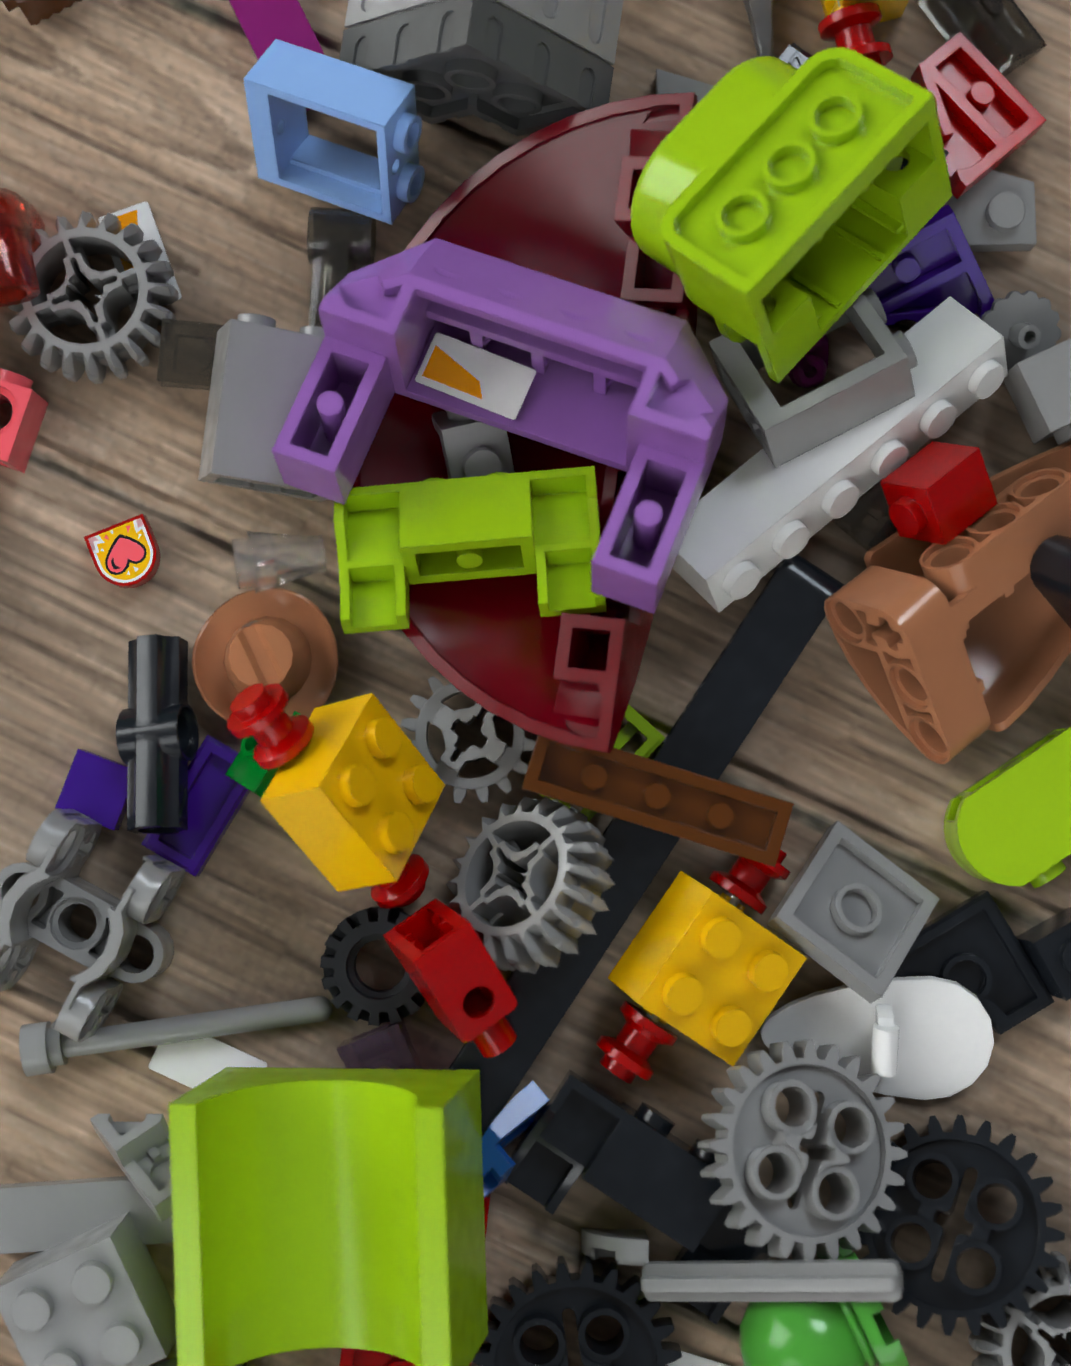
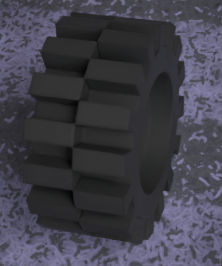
M374 906L360 910L337 925V928L329 935L325 943L326 949L324 955L321 956L320 968H323L324 978L321 979L324 990L328 989L333 998L330 1001L337 1009L339 1007L343 1008L349 1013L347 1017L356 1022L361 1019L368 1021V1025L380 1026L381 1023L386 1022L394 1024L402 1021L403 1018L410 1014L413 1015L426 1001L406 970L402 980L397 985L389 989L378 990L367 986L360 979L356 969L358 953L365 944L374 940H385L382 935L411 916L403 912L404 909Z

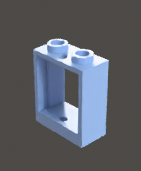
M275 39L243 78L258 178L392 225L407 202L413 203L416 201L423 187L425 177L424 167L419 165L418 142L422 131V119L416 114L415 85ZM306 108L376 131L378 158L310 135Z

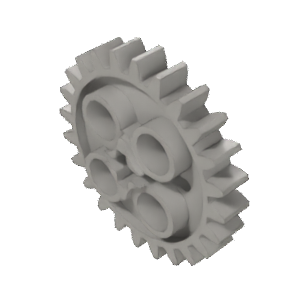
M813 1040L795 1041L793 1048L786 1041L770 1044L769 1055L764 1050L747 1053L750 1070L744 1066L729 1067L726 1070L735 1088H713L711 1091L715 1100L723 1107L721 1113L702 1114L701 1117L702 1121L716 1129L715 1138L698 1142L699 1149L715 1154V1163L701 1170V1177L719 1179L722 1185L710 1197L711 1204H731L733 1208L724 1223L726 1227L742 1229L748 1226L744 1243L748 1246L763 1247L768 1242V1256L787 1259L791 1253L793 1260L810 1261L814 1260L815 1254H817L819 1259L836 1260L839 1256V1245L843 1249L859 1250L862 1246L858 1230L866 1233H879L881 1231L880 1224L873 1213L874 1210L894 1211L896 1208L893 1201L884 1193L886 1186H899L905 1183V1179L890 1170L891 1161L908 1157V1151L891 1146L890 1137L904 1129V1123L886 1122L884 1113L895 1103L894 1097L875 1098L872 1093L878 1086L881 1077L878 1074H866L857 1077L861 1058L849 1056L842 1057L839 1060V1049L835 1044L821 1045L816 1050ZM780 1092L784 1093L789 1103V1114L784 1122L779 1119L775 1109L776 1098ZM815 1092H817L818 1095H819V1097H820V1098H819V1104L817 1103V1100H816V1097H815V1094H814ZM839 1112L846 1123V1135L842 1142L836 1137L834 1130L835 1119ZM800 1145L807 1149V1154L799 1151ZM765 1156L770 1160L773 1168V1179L766 1189L761 1184L758 1175L759 1165ZM824 1177L829 1182L831 1188V1198L825 1208L820 1203L818 1196L819 1185ZM789 1197L791 1198V1202L793 1205L791 1209L787 1205V1199Z

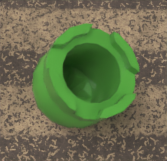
M839 1246V1256L836 1260L858 1259V1257L852 1250L843 1249ZM749 1302L740 1324L739 1347L744 1366H909V1362L899 1339L894 1340L880 1311L884 1310L881 1302Z

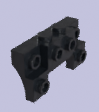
M572 1070L568 1071L545 1109L528 1128L510 1156L516 1165L504 1183L507 1184L509 1182L542 1204L545 1210L552 1215L582 1173V1179L681 1244L683 1247L674 1261L768 1260L770 1258L768 1256V1242L763 1247L748 1246L744 1243L748 1226L742 1229L726 1227L724 1223L733 1208L731 1204H711L710 1197L722 1185L719 1179L701 1177L700 1171L715 1163L714 1153L705 1152L698 1148V1142L702 1140L697 1138L692 1147L670 1133L675 1123L652 1106L642 1102L638 1110H635L625 1102H618ZM731 1302L688 1303L706 1314L710 1321L717 1324Z

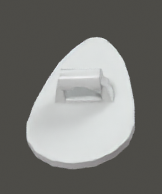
M935 976L894 977L884 995L871 1004L847 985L816 991L791 1001L768 1015L760 1029L762 1041L768 1048H770L772 1043L786 1041L793 1048L794 1042L800 1040H813L816 1050L821 1045L835 1044L839 1049V1060L842 1057L849 1056L861 1058L857 1077L866 1074H878L881 1077L878 1086L874 1090L875 1093L920 1100L951 1097L971 1086L988 1066L994 1046L991 1018L977 995L957 981Z

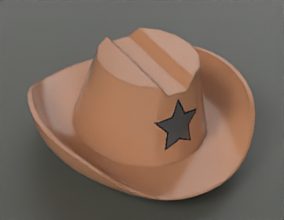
M259 588L234 596L223 603L207 619L194 644L192 669L201 696L208 706L226 721H228L232 713L230 705L235 697L244 689L256 683H262L264 686L273 683L280 684L289 695L288 703L284 709L288 716L291 717L294 711L309 718L314 708L323 706L332 693L338 671V648L334 632L327 618L309 599L296 592L282 588Z

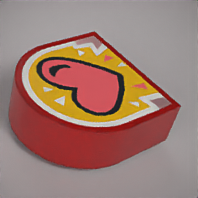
M144 514L84 537L99 574L105 580L118 587H140L149 582L159 568L160 549L148 518Z

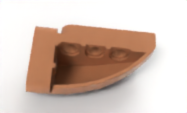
M1071 440L991 476L990 481L998 504L947 545L900 537L897 531L869 549L864 556L867 569L828 597L824 602L825 615L835 638L865 688L897 728L921 753L935 763L946 764L988 729L1001 732L1009 728L1047 686L1071 652V628L1035 587L1030 572L1033 555L1039 545L1047 538L1055 535L1071 538Z

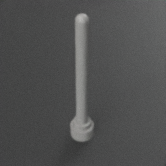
M316 996L103 1026L93 1036L79 1043L51 1028L50 1021L25 1024L21 1026L19 1032L20 1059L26 1076L55 1073L57 1066L68 1063L69 1057L323 1022L331 1016L333 1006L328 998Z

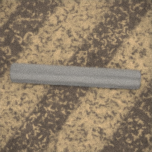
M894 1259L649 1261V1264L645 1263V1266H643L640 1279L641 1291L644 1292L646 1300L650 1302H896L902 1298L904 1284L899 1262Z

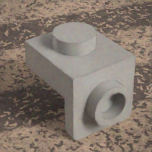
M447 410L431 415L434 428L440 436L448 479L486 476L494 472L515 473L507 431Z

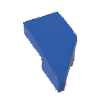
M534 1080L517 1093L500 1111L482 1137L484 1198L508 1179L516 1165L504 1148L524 1133L538 1119L550 1101Z

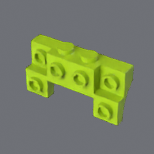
M595 466L519 473L494 472L486 476L453 479L429 478L419 482L353 487L345 505L334 501V529L340 586V623L344 634L410 629L409 585L537 574L538 605L541 617L561 616L562 613L586 614L607 612L606 597L591 592V562L601 540Z

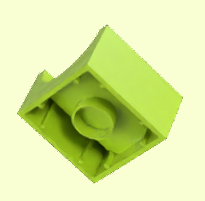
M226 1067L169 1103L178 1366H236L272 1354L316 1348H352L377 1351L400 1357L413 1363L415 1366H469L488 1335L480 1070Z

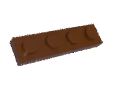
M540 735L537 737L522 785V789L773 867L776 865L794 803L616 748H613L611 753L566 745Z

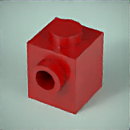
M932 441L880 481L889 506V517L898 530L899 536L947 545L998 504L979 447Z

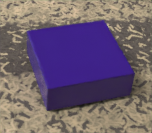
M77 749L55 809H74L100 823L103 827L114 831L119 830L127 810V765L84 749Z

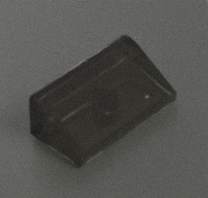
M915 0L946 42L961 31L1004 77L1035 56L1046 46L1043 38L1014 0Z

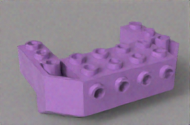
M438 238L350 272L322 299L318 308L325 337L272 449L284 484L345 505L394 393L628 472L591 562V592L655 614L721 445L728 406V398L688 322ZM437 332L536 370V375L515 420L415 381L416 375Z

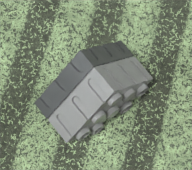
M348 0L344 26L348 29H345L343 32L339 60L415 85L416 114L429 124L444 122L450 118L474 115L487 122H492L518 137L534 133L570 115L609 103L614 67L610 65L615 63L623 0Z

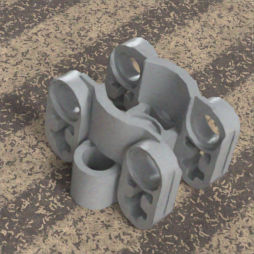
M55 809L47 816L36 832L27 851L26 860L28 862L11 864L0 872V992L12 988L19 981L31 963L40 942L88 967V969L70 977L69 980L75 982L64 1002L57 1019L50 1026L79 1043L93 1036L103 1026L115 1007L124 984L114 978L128 983H141L163 973L171 964L174 956V941L169 932L156 921L161 918L171 904L182 884L186 871L157 854L143 856L142 867L135 875L122 899H119L79 877L81 867L88 859L99 839L102 825L74 809ZM40 892V896L37 903L31 908L33 899ZM79 904L87 905L96 916L97 926L89 939L77 935L71 926L72 912ZM136 934L145 937L153 947L154 957L147 969L135 967L127 957L131 952Z

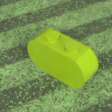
M1071 727L1052 730L950 800L944 817L945 841L953 859L968 874L989 883L1025 886L1030 882L1033 888H1037L1050 882L1066 869L1062 860L1071 854Z

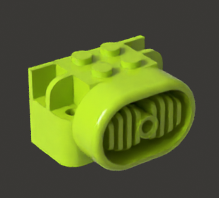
M844 47L828 48L817 52L805 61L799 69L772 56H759L748 59L726 73L663 139L650 156L638 179L631 204V230L634 240L643 253L679 276L687 297L695 305L714 317L718 330L724 337L735 343L750 340L756 344L769 378L779 384L952 197L934 93L860 53ZM903 158L907 159L909 163L900 170Z

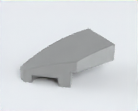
M97 1114L92 1117L90 1121L94 1130L124 1174L161 1222L172 1215L170 1132L164 1115L146 1114L143 1122H113L110 1114Z

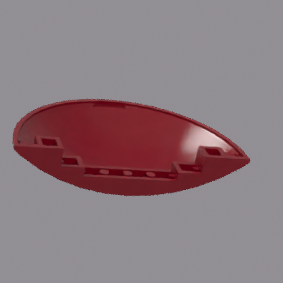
M696 93L652 94L610 102L570 115L528 135L496 155L466 179L433 212L405 250L438 238L686 320L696 337L697 305L687 297L678 275L647 256L638 247L632 234L630 217L634 191L642 170L663 139L696 106ZM394 393L353 487L419 482L429 478L448 479L440 436L434 428L431 416L433 413L444 411V409ZM507 431L515 473L595 466L600 534L602 537L628 472ZM537 574L409 585L410 629H402V631L440 674L459 691L489 712L528 732L570 746L611 753L636 683L654 614L606 597L607 612L586 614L562 613L561 616L541 617L538 605Z

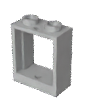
M871 288L866 289L824 335L852 322L876 358L780 407L757 371L765 365L756 344L750 340L735 343L723 335L709 342L723 385L775 468L915 396L910 370L918 365L914 350L902 331L892 334L885 325L887 323L885 311L879 298Z

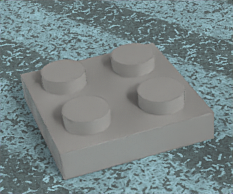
M837 821L827 828L770 917L767 925L871 1004L884 995L940 898L841 822Z

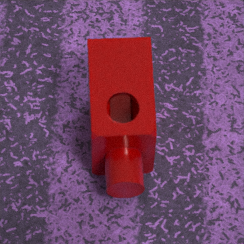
M435 898L382 935L437 1018L463 1044L473 1040L485 1058L495 1057L512 1046L517 1039V1034L505 1016L515 1010L518 1001L468 920Z

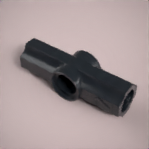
M142 635L137 636L135 640L129 641L128 709H123L119 713L116 723V744L122 761L127 765V831L132 833L162 835L176 834L180 831L188 830V761H192L197 754L199 729L196 715L188 704V641L179 636Z

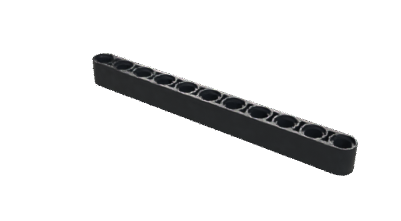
M798 554L793 558L784 559L660 745L652 760L718 780L826 616L824 611L825 600L842 588L844 584ZM613 817L602 836L606 839L603 847L608 850L609 855L614 859L605 872L610 875L615 885L601 893L600 898L605 901L609 911L595 913L591 923L596 934L582 933L577 939L579 954H566L561 951L558 968L540 965L535 974L530 972L523 973L517 969L511 972L506 982L516 997L518 1005L515 1010L505 1017L517 1034L516 1041L503 1053L492 1058H485L472 1040L463 1045L448 1069L480 1070L482 1137L512 1096L680 839L679 837Z

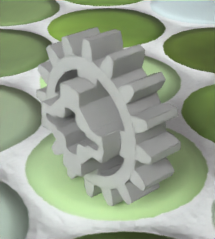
M430 677L428 682L434 694L428 700L414 694L410 698L414 706L420 710L418 719L405 718L401 722V726L415 732V740L411 742L444 782L445 787L446 785L454 787V803L462 804L467 790H476L477 797L481 803L489 802V786L497 784L507 794L511 792L512 786L507 775L512 770L526 775L528 766L520 757L522 751L533 752L536 742L525 738V730L513 724L514 738L511 748L497 738L494 724L497 715L487 711L482 719L484 724L481 727V733L488 739L485 746L480 749L477 746L471 745L466 752H461L457 760L453 762V758L459 751L457 746L461 739L454 732L455 726L459 722L465 725L472 724L475 718L479 719L486 709L478 703H475L473 707L459 710L449 708L443 703L455 695L462 694V692L451 683L444 686L436 677ZM430 723L441 729L444 737L446 750L438 763L429 748L428 728ZM487 759L499 767L492 773L478 778L458 777L469 762Z

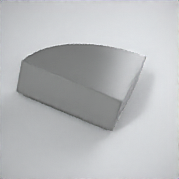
M581 1228V1252L593 1260L599 1257H616L617 1264L645 1266V1263L649 1264V1239L645 1229Z

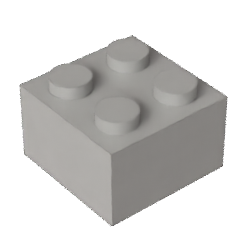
M129 1212L52 1248L36 1252L14 1262L0 1278V1313L25 1366H148L166 1358L177 1340L176 1308L146 1244L143 1245Z

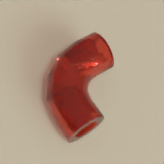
M0 188V307L28 302L40 294L33 260V253L39 248L40 244L35 239L34 233L35 229H43L45 231V224L41 215L33 205L20 194L6 188Z

